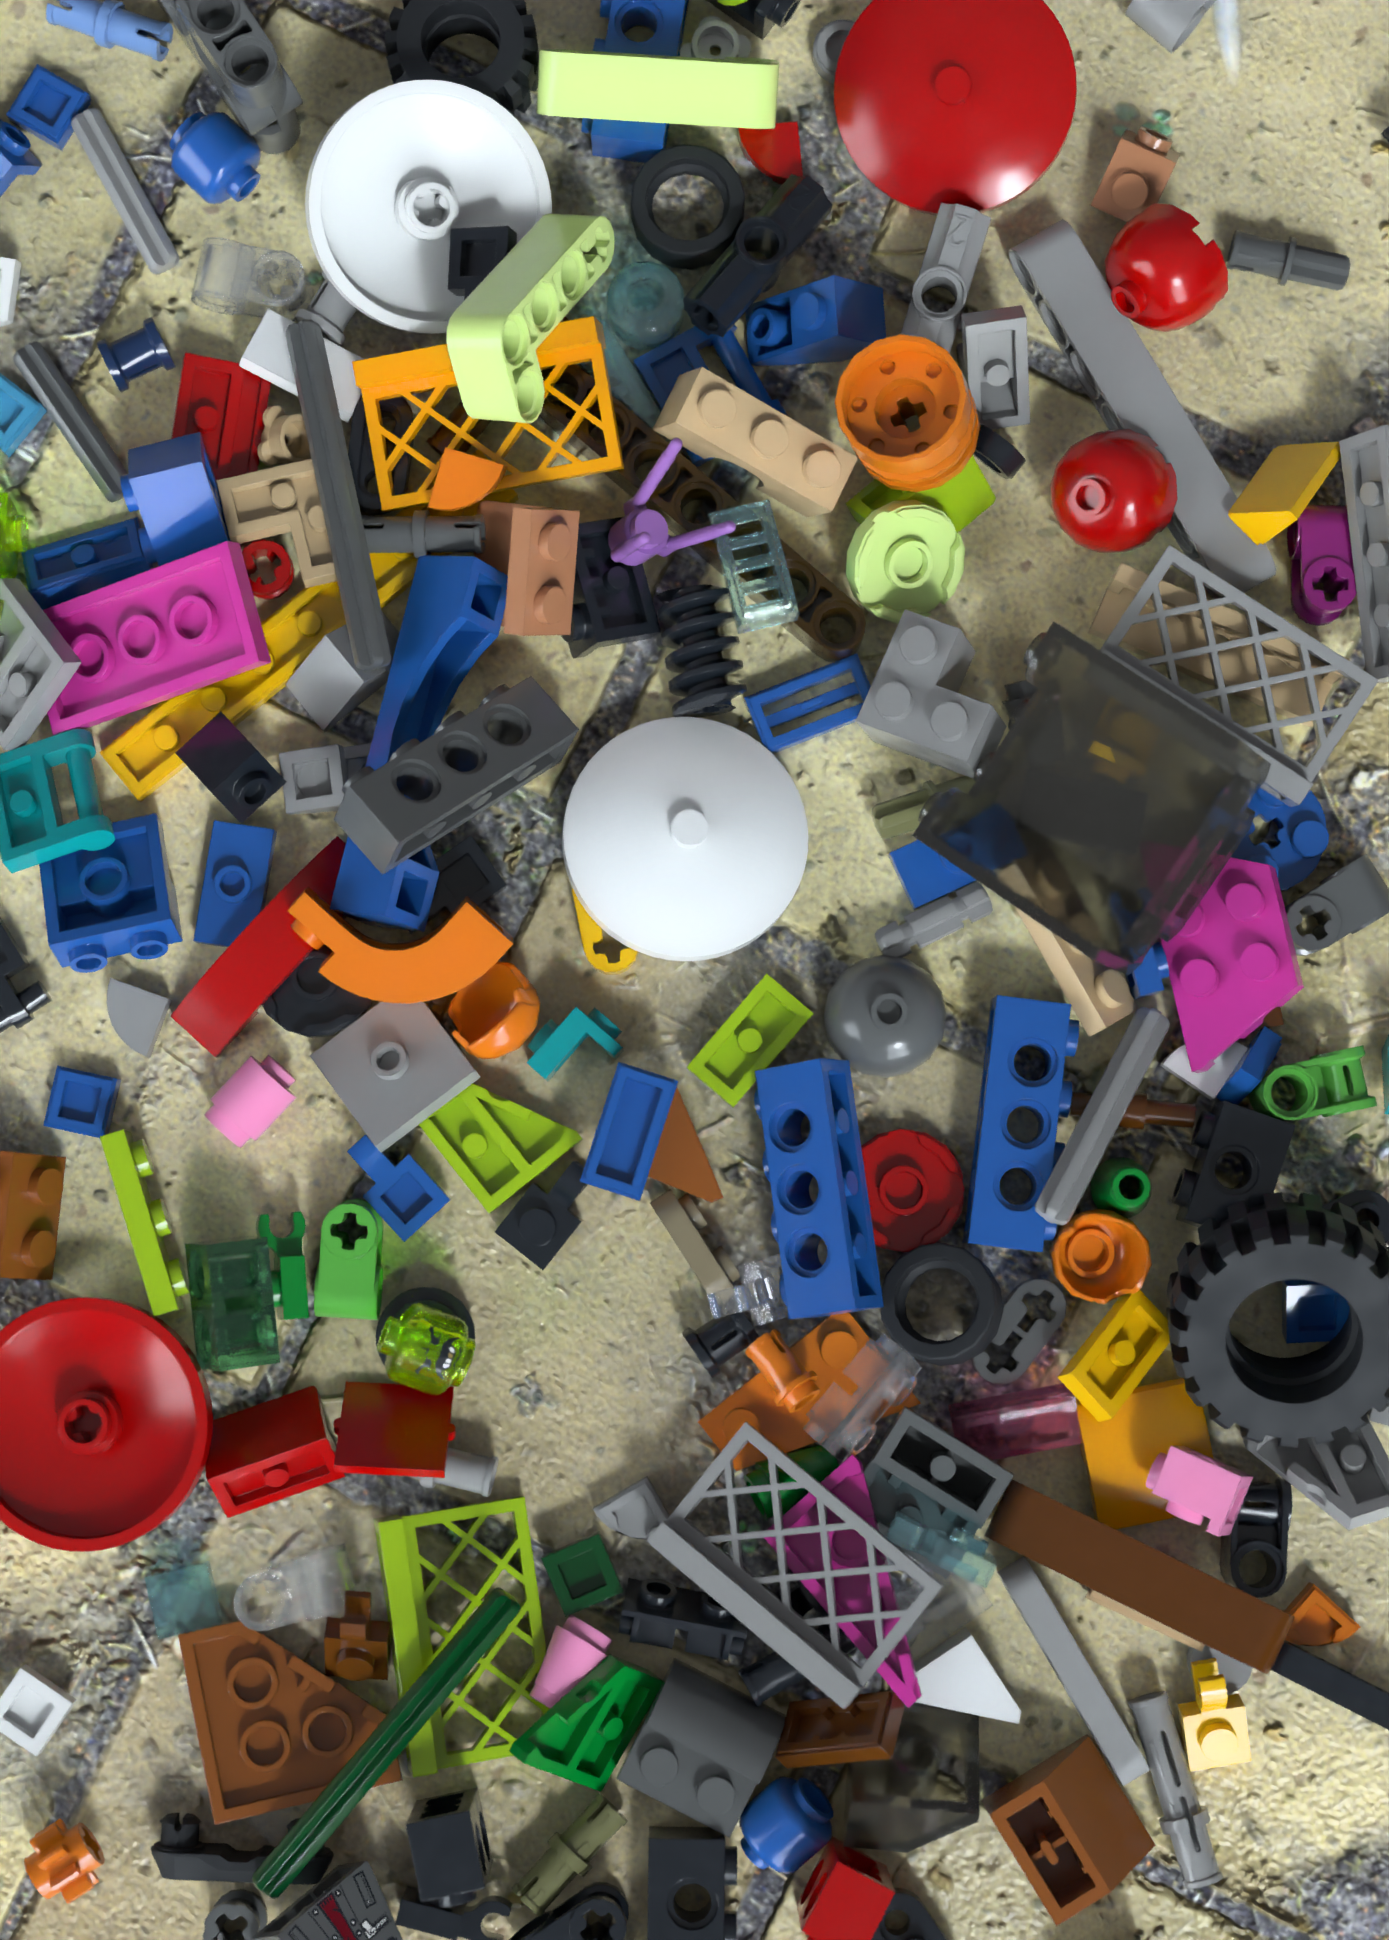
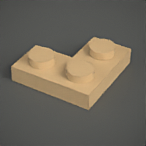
M312 459L216 480L231 542L241 544L292 532L305 587L309 588L337 581Z

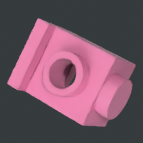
M1171 1446L1167 1455L1160 1452L1149 1471L1146 1487L1152 1489L1153 1494L1169 1500L1165 1510L1170 1514L1197 1525H1201L1203 1518L1207 1517L1211 1520L1206 1532L1215 1536H1225L1231 1533L1253 1476L1186 1446Z

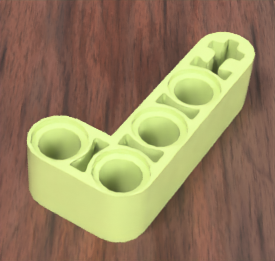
M539 49L537 114L574 118L773 129L776 124L779 61L746 57L711 59L565 49Z
M546 214L542 216L452 314L447 327V348L466 413L472 419L532 423L537 420L544 404L545 388L536 349L610 265L614 254L615 238L611 222L606 217L571 214Z

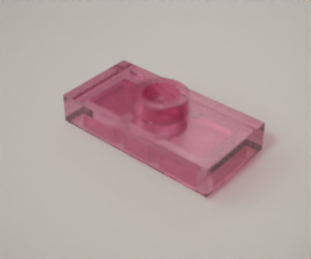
M1063 1383L948 1405L954 1437L991 1460L1082 1444L1075 1396Z

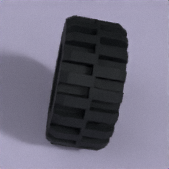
M1282 1192L1263 1194L1265 1204L1252 1208L1248 1207L1244 1199L1227 1207L1229 1214L1227 1220L1220 1223L1215 1217H1210L1198 1228L1199 1245L1193 1242H1186L1177 1256L1178 1271L1170 1274L1167 1287L1168 1307L1166 1312L1172 1359L1177 1375L1184 1378L1186 1392L1196 1406L1204 1407L1208 1404L1209 1418L1224 1429H1230L1236 1423L1240 1425L1242 1438L1257 1443L1263 1442L1264 1436L1267 1435L1277 1437L1278 1447H1298V1438L1315 1437L1316 1445L1335 1441L1333 1431L1347 1426L1351 1433H1354L1369 1424L1367 1412L1371 1408H1375L1378 1412H1383L1389 1406V1247H1386L1383 1234L1370 1221H1362L1358 1224L1355 1210L1340 1202L1333 1203L1330 1210L1323 1208L1319 1195L1301 1192L1298 1202H1284ZM1290 1279L1314 1281L1330 1287L1348 1301L1350 1312L1339 1333L1320 1349L1298 1357L1279 1358L1257 1353L1239 1342L1231 1334L1229 1322L1235 1310L1250 1294L1263 1286L1277 1281Z

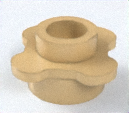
M280 406L268 407L263 413L265 428L262 432L261 443L258 445V456L262 463L265 465H274L275 463L285 465L311 459L303 416L300 414L287 415Z

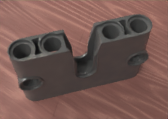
M157 0L241 128L257 142L260 150L267 154H280L293 147L300 135V121L295 108L302 105L303 101L289 75L279 62L272 43L244 1ZM247 66H250L249 70L241 74ZM273 122H277V124L269 126Z

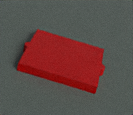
M346 1381L341 1417L336 1418L333 1422L334 1432L338 1435L334 1473L445 1478L449 1441L454 1440L456 1437L455 1425L451 1423L454 1387H418L409 1384Z

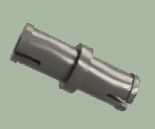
M414 510L413 516L361 515L369 554L414 553L415 558L418 559L420 556L431 555V553L476 552L477 554H483L485 552V542H481V540H486V525L483 514L431 516L429 510Z

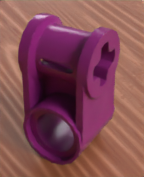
M1307 505L1299 518L1287 527V549L1290 557L1291 573L1290 600L1292 609L1299 619L1310 625L1321 626L1337 619L1343 609L1356 596L1354 565L1347 505ZM1318 582L1323 583L1325 593L1335 595L1330 602L1325 601L1323 591L1313 590Z

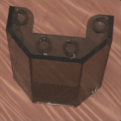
M1053 622L1047 632L1040 633L1031 642L1025 653L1024 664L1027 666L1025 677L1037 690L1031 699L1023 700L1012 713L1008 723L1010 731L998 749L989 752L981 760L974 773L973 779L975 783L968 793L958 788H951L945 793L937 792L927 800L919 814L918 821L920 825L912 836L1092 960L1129 976L1142 964L1146 954L1159 937L1168 942L1182 930L1251 828L1256 813L1247 806L1259 787L1266 781L1271 764L1229 732L1061 625Z

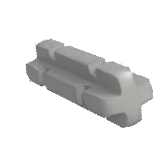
M973 882L955 891L957 897L952 900L946 895L904 916L905 923L898 926L897 922L894 921L878 929L875 932V938L883 955L903 958L912 953L910 947L915 944L921 949L963 928L964 924L962 921L968 918L973 923L990 915L993 908L986 890L979 882Z

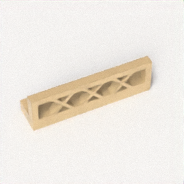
M1121 563L1108 584L1088 633L1107 640L1149 574ZM1164 580L1159 582L1158 585L1164 610L1198 603L1196 594ZM1150 596L1139 615L1155 612L1152 596ZM1225 606L1209 608L1216 644L1250 637L1246 615ZM1200 611L1165 618L1173 653L1207 646ZM1157 620L1131 625L1118 645L1146 658L1164 655ZM1256 620L1259 635L1274 632V630ZM1284 637L1261 642L1268 678L1302 671L1297 645ZM1252 644L1218 651L1225 687L1259 680ZM1209 653L1174 661L1176 671L1215 687ZM1309 654L1312 668L1326 666L1325 663ZM1337 671L1314 676L1321 711L1332 685L1343 676ZM1304 678L1270 685L1276 713L1288 718L1311 714ZM1261 687L1231 693L1265 708ZM1313 721L1302 723L1309 727L1314 726Z

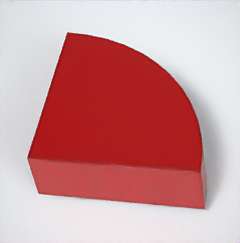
M798 121L776 123L773 129L738 128L737 134L741 150L746 159L759 171L773 178L774 182L781 185L791 174L803 177Z

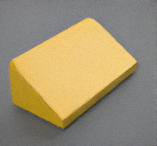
M1339 442L1287 444L1274 448L1228 511L1230 519L1257 546L1269 541L1296 521L1340 459Z

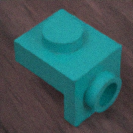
M575 1007L560 1025L550 1019L533 1037L527 1047L534 1055L528 1060L527 1064L548 1082L588 1036L616 1060L624 1051L623 1047L615 1041L622 1031L595 1007L587 1016Z

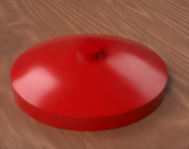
M873 0L860 14L843 44L838 58L834 82V107L837 124L844 144L857 167L877 189L892 200L913 210L932 215L938 214L941 203L960 204L984 213L999 208L1028 191L1043 177L1059 156L1072 126L1077 98L1076 69L1068 38L1055 14L1043 0Z
M79 1297L50 1302L22 1314L6 1325L0 1331V1520L19 1535L37 1544L53 1549L76 1552L99 1551L118 1547L146 1535L166 1522L183 1505L197 1485L207 1462L213 1433L212 1401L208 1384L201 1366L186 1342L174 1329L157 1316L154 1317L151 1312L131 1303L105 1297Z

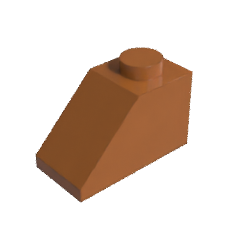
M676 1088L648 1177L713 1203L724 1197L679 1090Z

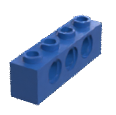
M601 0L600 18L609 19L606 39L595 38L593 51L680 57L689 0ZM634 26H645L655 33L644 42L632 41L624 35L627 30ZM582 118L581 131L582 133L591 134L593 156L645 163L658 152L666 149L670 123Z
M996 995L991 999L962 1243L1043 1252L1044 1240L1053 1241L1055 1238L1057 1224L1044 1220L1035 1211V1203L1065 1148V1143L1056 1142L1058 1117L1068 1118L1072 1099V1081L1063 1080L1065 1056H1075L1079 1038V1020L1070 1019L1071 1004ZM1022 1047L1035 1048L1044 1057L1045 1071L1037 1081L1025 1080L1015 1070L1014 1057ZM1015 1108H1026L1037 1118V1134L1028 1143L1016 1141L1007 1130L1008 1116ZM1012 1168L1023 1171L1031 1182L1029 1197L1019 1205L1007 1202L1001 1195L999 1187L1004 1173Z
M817 1058L755 1071L757 1089L754 1094V1105L763 1126L766 1149L763 1153L762 1163L764 1173L771 1185L774 1207L771 1216V1230L774 1239L779 1244L782 1266L779 1289L782 1300L787 1306L788 1318H815L884 1307L849 1060ZM806 1115L810 1122V1132L804 1141L801 1135V1123ZM813 1177L816 1178L819 1187L818 1197L814 1203L809 1195V1185ZM821 1239L824 1240L827 1246V1258L823 1265L817 1253L818 1244Z

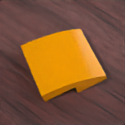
M1184 1378L1136 1387L1113 1419L1100 1422L1094 1418L1078 1399L1073 1400L1080 1451L1087 1468L1094 1519L1117 1530L1176 1518V1516L1165 1510L1169 1500L1153 1494V1490L1146 1487L1147 1477L1156 1457L1160 1452L1167 1455L1171 1446H1186L1213 1458L1204 1409L1201 1406H1196L1187 1394Z

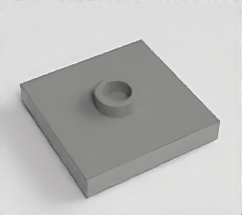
M379 1002L310 1055L369 1139L381 1153L480 1078V1075L425 1002Z

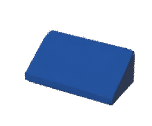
M138 517L21 552L28 592L42 610L153 569V565L146 562L138 533L141 524Z

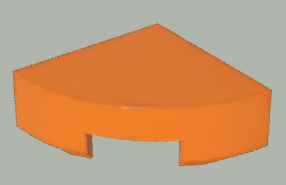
M445 447L428 507L441 511H456L479 502L497 488L505 475L507 466Z
M1311 1582L1305 1586L1284 1610V1612L1295 1617L1285 1638L1286 1641L1293 1644L1323 1646L1338 1643L1349 1638L1361 1627Z

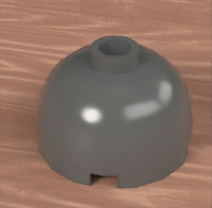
M889 955L861 959L843 971L827 994L823 1014L828 1043L841 1060H849L850 1067L860 1074L879 1078H890L908 1074L929 1060L943 1039L947 1018L942 991L929 972L909 959Z

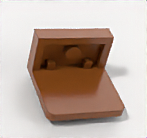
M0 1151V1278L53 1280L66 1157Z

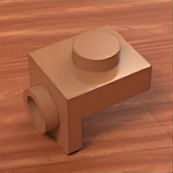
M1140 127L1137 133L1125 130L1090 206L1128 222L1147 207L1158 203L1180 156V153L1170 149L1173 141L1169 137L1147 127Z

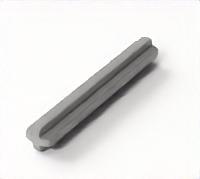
M1140 1007L1136 1010L1035 1203V1211L1044 1220L1052 1224L1065 1225L1074 1213L1170 1027L1169 1020L1159 1010Z

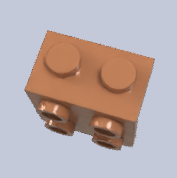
M482 501L478 505L477 514H483L485 518L486 540H481V542H485V552L483 554L474 552V556L508 575L506 607L501 626L504 627V633L520 636L570 635L580 511L501 501Z

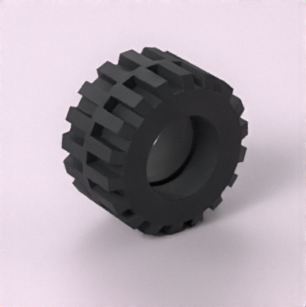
M402 0L404 10L393 7L388 18L391 31H385L386 59L393 84L429 79L449 81L485 94L503 106L513 116L515 109L525 114L532 103L530 91L537 92L539 50L532 14L527 15L526 2L524 0ZM458 34L481 36L489 40L498 49L495 59L485 70L465 78L444 75L434 69L429 64V60L440 43Z

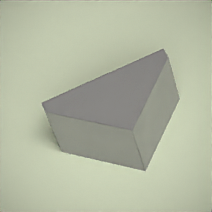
M383 612L382 616L391 653V662L388 666L374 671L358 669L354 663L347 625H344L326 634L285 684L324 733L387 683L400 632Z

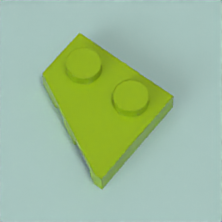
M473 1083L419 1124L488 1213H492L583 1140L577 1131Z

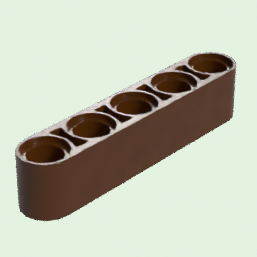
M1012 1479L1006 1487L984 1535L1045 1567L1266 1675L1270 1674L1295 1618L1250 1594Z

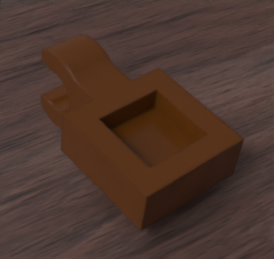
M346 1590L344 1617H327L324 1634L325 1675L343 1677L351 1681L366 1679L388 1680L391 1663L390 1622L371 1620V1592Z

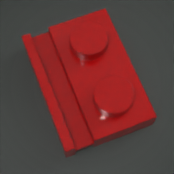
M185 352L182 361L171 439L200 432L216 480L258 471V445L261 443V436L264 430L263 413L267 409L271 382L240 367V363Z

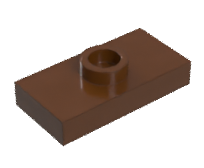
M893 1690L858 1694L854 1701L845 1709L841 1708L830 1697L789 1702L785 1724L775 1757L786 1768L891 1759L905 1704Z

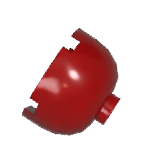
M1154 203L1140 214L1134 216L1115 235L1106 256V281L1111 289V299L1114 306L1122 315L1150 330L1167 332L1180 330L1191 325L1210 313L1228 291V270L1222 252L1214 239L1204 245L1201 238L1192 230L1200 223L1191 214L1171 204Z
M1130 429L1096 432L1072 445L1059 460L1050 484L1052 510L1060 528L1076 544L1100 553L1128 552L1151 541L1157 533L1162 532L1169 524L1178 499L1176 473L1171 462H1165L1163 455L1155 448L1158 445L1150 437Z

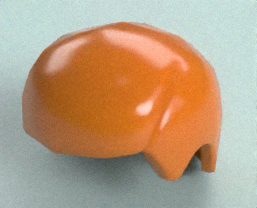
M498 961L472 984L459 990L450 1002L447 1012L457 1030L455 1029L452 1032V1035L470 1055L477 1058L495 1059L519 1049L537 1027L540 998L531 982L513 963Z
M1086 1210L1071 1217L1068 1223L1058 1228V1233L1055 1234L1049 1251L1053 1274L1069 1294L1089 1302L1095 1301L1098 1304H1107L1109 1301L1125 1294L1137 1293L1142 1288L1152 1266L1150 1246L1147 1238L1132 1220L1112 1210Z

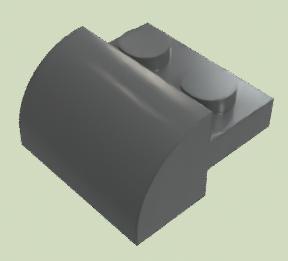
M906 1406L894 1418L864 1468L879 1532L904 1553L946 1579L977 1529H981L1014 1476L1006 1468Z
M674 1658L617 1774V1780L730 1838L756 1784H760L783 1731L786 1716L765 1704L757 1707L752 1697Z

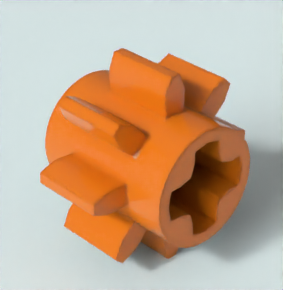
M60 1818L29 1840L35 1852L24 1859V1865L31 1882L44 1898L51 1899L61 1892L66 1903L70 1904L93 1889L94 1885L99 1882V1878L94 1870L105 1863L104 1855L95 1836L83 1823H78L68 1830L64 1821Z

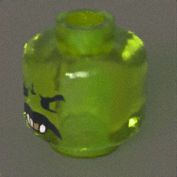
M416 1303L409 1306L400 1319L389 1316L382 1329L377 1352L386 1355L385 1371L389 1379L430 1395H438L445 1392L450 1385L455 1387L461 1385L471 1365L476 1342L475 1339L468 1337V1327L462 1318L422 1303Z

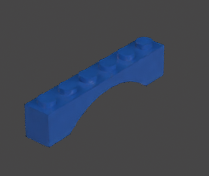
M424 555L418 558L365 767L371 766L375 771L388 763L393 753L407 741L417 738L421 743L434 735L459 685L477 659L499 635L506 607L508 575L475 556ZM348 836L329 909L370 926L425 932L439 876V870L431 846H427L382 875Z

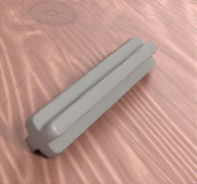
M89 108L83 113L75 115L71 120V126L149 270L153 274H161L175 267L179 263V255L100 110Z

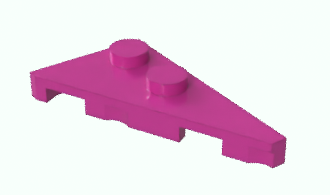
M852 1454L827 1476L821 1484L879 1531L862 1462L855 1454ZM809 1492L783 1515L784 1529L819 1525L817 1498ZM826 1506L828 1524L846 1523ZM774 1524L768 1530H775ZM854 1529L829 1531L833 1570L869 1566L866 1539ZM820 1532L785 1536L787 1565L793 1573L824 1571ZM776 1536L765 1537V1540L777 1553ZM876 1548L877 1565H887L886 1555ZM890 1572L878 1573L882 1611L900 1610ZM870 1574L834 1577L837 1615L874 1612ZM825 1578L800 1580L828 1613ZM901 1617L883 1619L885 1637ZM865 1620L838 1623L842 1631L868 1660L877 1648L875 1621ZM905 1634L877 1669V1672L909 1708L922 1696Z

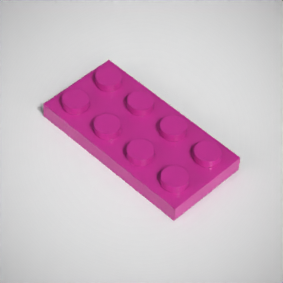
M222 542L43 610L82 662L47 712L53 735L72 729H86L271 663L240 543Z

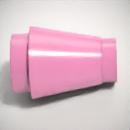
M569 1615L563 1627L558 1625L555 1627L535 1680V1686L529 1696L548 1708H552L607 1657L605 1653L612 1640L582 1620Z

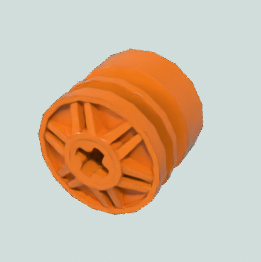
M902 334L876 340L857 353L840 376L835 399L839 426L871 477L891 489L920 492L941 487L962 472L976 450L980 423L976 403L967 386L964 375L946 349L927 338ZM917 415L920 428L909 432L906 419Z

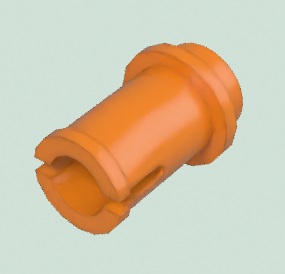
M773 1329L770 1333L763 1334L746 1349L745 1354L754 1362L777 1394L774 1398L777 1406L785 1405L788 1411L793 1413L806 1406L820 1393V1389L815 1383L818 1375L815 1371L807 1372L781 1337L778 1329Z

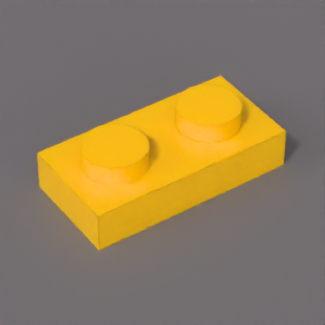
M1141 1290L1135 1294L1128 1293L1120 1296L1058 1375L1060 1381L1098 1422L1113 1419L1170 1343L1166 1317Z

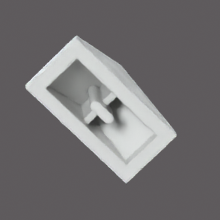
M966 1627L913 1662L922 1696L916 1701L917 1703L1019 1724L1021 1710Z

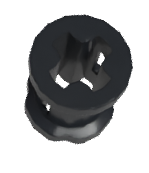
M733 1297L725 1302L726 1310L697 1330L687 1328L682 1332V1335L712 1378L721 1374V1365L749 1347L760 1337Z

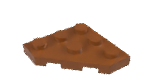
M242 1620L178 1635L214 1825L314 1802L387 1716L386 1713ZM398 1757L371 1788L403 1780Z

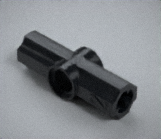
M791 174L756 216L750 217L740 224L734 241L683 299L682 308L688 313L693 325L708 336L714 334L723 338L758 296L774 287L782 268L831 212L833 204L826 197L824 188L808 175L798 177ZM748 252H759L763 254L767 259H757L751 256Z

